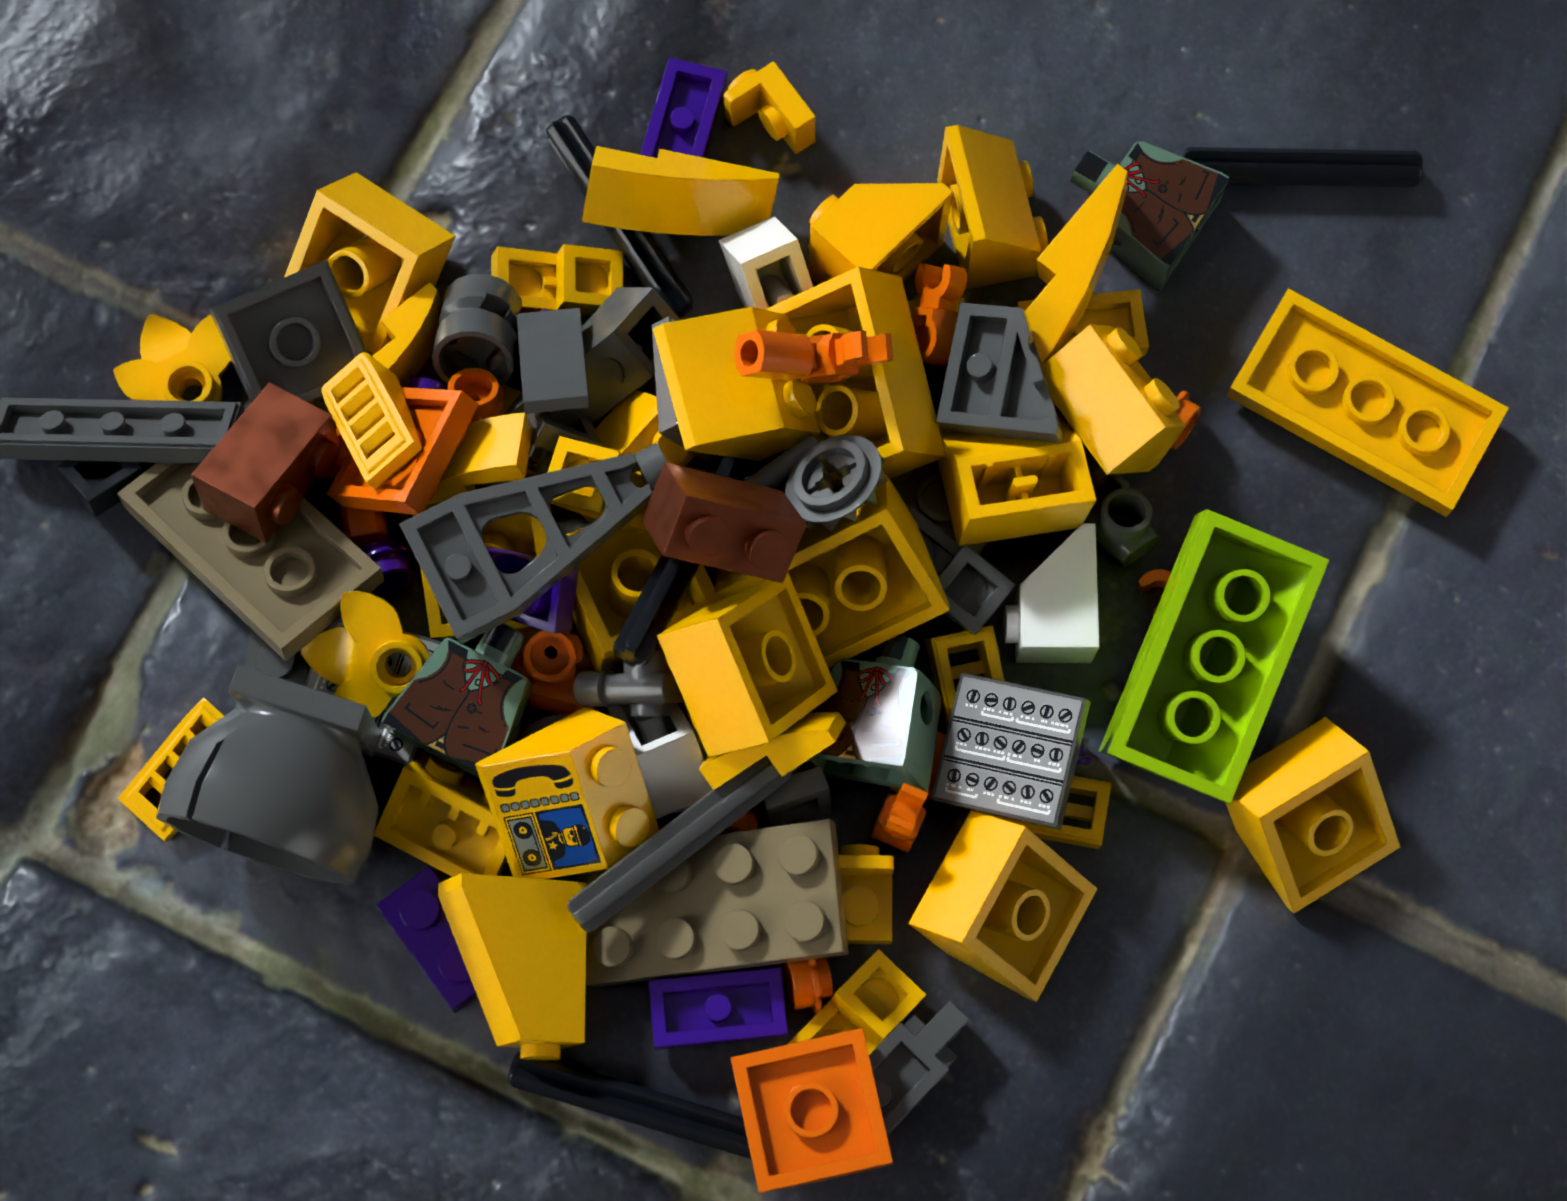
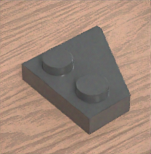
M960 302L936 423L942 431L1062 443V428L1031 327L1022 308Z

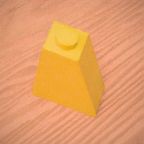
M460 873L438 883V897L497 1047L520 1048V1059L523 1060L561 1059V1049L585 1043L586 931L573 919L567 908V903L570 898L587 886V882Z

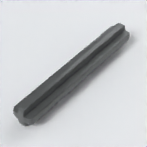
M765 756L717 789H712L570 898L567 908L571 916L587 933L595 931L789 781L792 772L790 771L782 777L769 758Z

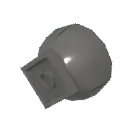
M237 665L228 688L236 700L235 709L189 740L163 785L156 819L183 834L216 848L221 847L227 830L230 831L224 851L317 881L344 886L354 884L371 853L379 806L363 755L373 758L381 736V732L366 705Z

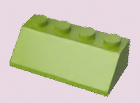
M1209 509L1195 514L1098 752L1231 804L1330 559Z

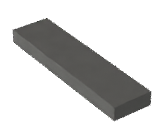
M1 397L0 459L200 464L243 414L244 408L241 402Z

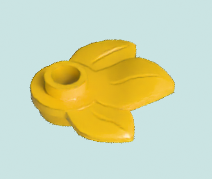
M155 314L147 316L140 338L141 359L123 363L113 370L117 383L125 396L130 400L186 401L182 399L185 389L197 385L202 387V393L198 398L191 401L221 402L223 386L220 378L232 364V360L211 314L204 318L192 333L167 318Z
M348 591L341 595L340 600L341 618L344 626H336L318 634L301 649V655L317 674L339 685L334 696L366 705L371 716L375 718L383 712L393 697H398L431 655L426 645L419 638L403 631L398 612L391 604L370 593ZM396 652L405 654L411 662L410 671L406 674H396L391 671L388 666L389 655Z

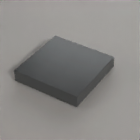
M327 260L209 309L251 403L270 382L313 404L324 399L321 391L324 384L358 354L368 353Z

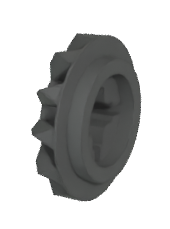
M840 435L828 438L810 448L795 463L787 478L785 495L806 522L808 528L820 523L832 531L843 517L857 522L856 510L863 504H877L875 489L887 482L882 468L885 460L874 444L863 437ZM834 471L839 477H843L844 487L837 493L832 492L833 486L831 482L833 478L831 473Z

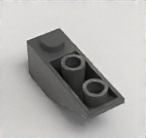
M617 287L582 326L589 408L570 410L589 416L592 424L655 375L651 325L668 316L676 321L680 320L653 287ZM522 393L502 415L524 413Z

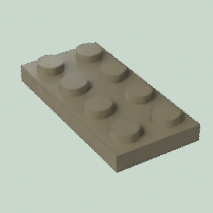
M156 463L117 493L122 506L285 661L289 660L318 634L341 617L340 600L344 592L361 591L371 593L385 581L381 567L304 497L294 518L289 523L280 525L265 543L203 509L191 475L199 466L198 463Z
M825 819L719 834L595 931L586 932V985L597 988L849 955L835 822ZM608 869L579 873L578 882H587V885H589Z

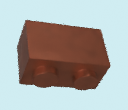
M269 382L191 474L203 509L266 543L280 525H285L294 518L299 510L303 496L316 480L326 477L336 465L341 448L332 414Z
M664 462L641 520L663 556L783 583L807 526L783 491Z

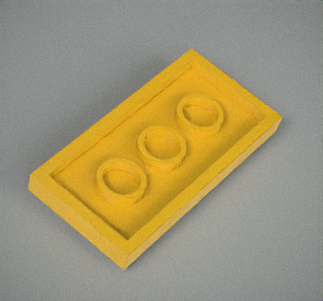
M1289 288L1226 397L1446 518L1454 509L1509 407Z

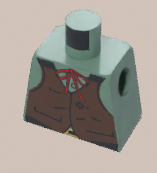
M1137 141L1120 164L1121 167L1128 171L1127 193L1111 252L1153 288L1161 291L1219 204L1229 176L1147 142ZM1088 150L1077 165L1070 182L1092 194L1113 170L1115 165Z
M502 623L485 632L475 650L451 638H446L386 711L381 720L382 724L389 733L480 779L475 763L516 742L532 694V686L529 679L510 669L526 637L512 627Z
M898 635L881 643L875 662L844 658L835 663L830 674L838 692L810 713L839 712L846 721V724L836 742L806 761L811 768L821 765L826 777L901 788L903 782L928 791L942 701L940 692L920 670L914 668L920 645L915 640L904 635Z

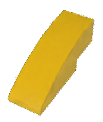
M596 146L581 222L660 234L729 236L771 217L780 173L659 149L658 157L654 158Z

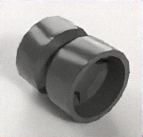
M470 274L457 278L447 287L442 299L439 327L436 332L432 353L433 367L440 378L446 383L449 382L454 374L467 368H481L489 371L496 377L500 386L509 381L514 371L517 353V314L523 313L522 299L516 289L505 280L489 274Z

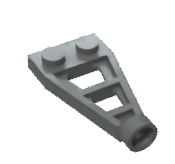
M654 443L634 454H625L460 493L400 523L399 525L458 642L463 644L523 613L644 510L648 505L664 462H667L658 444ZM640 471L646 486L642 488L635 486L631 481L632 473ZM583 487H592L598 490L605 502L603 515L578 533L571 536L564 535L550 512L549 506L551 501L558 496ZM516 514L534 516L540 521L546 533V544L543 551L521 571L514 574L501 572L497 569L483 542L482 534L485 526L492 520Z

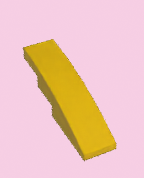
M1119 164L1113 168L1036 259L1038 277L1048 285L1026 309L1025 314L1028 318L1042 365L1067 344L1087 309L1110 254L1127 193L1128 171Z

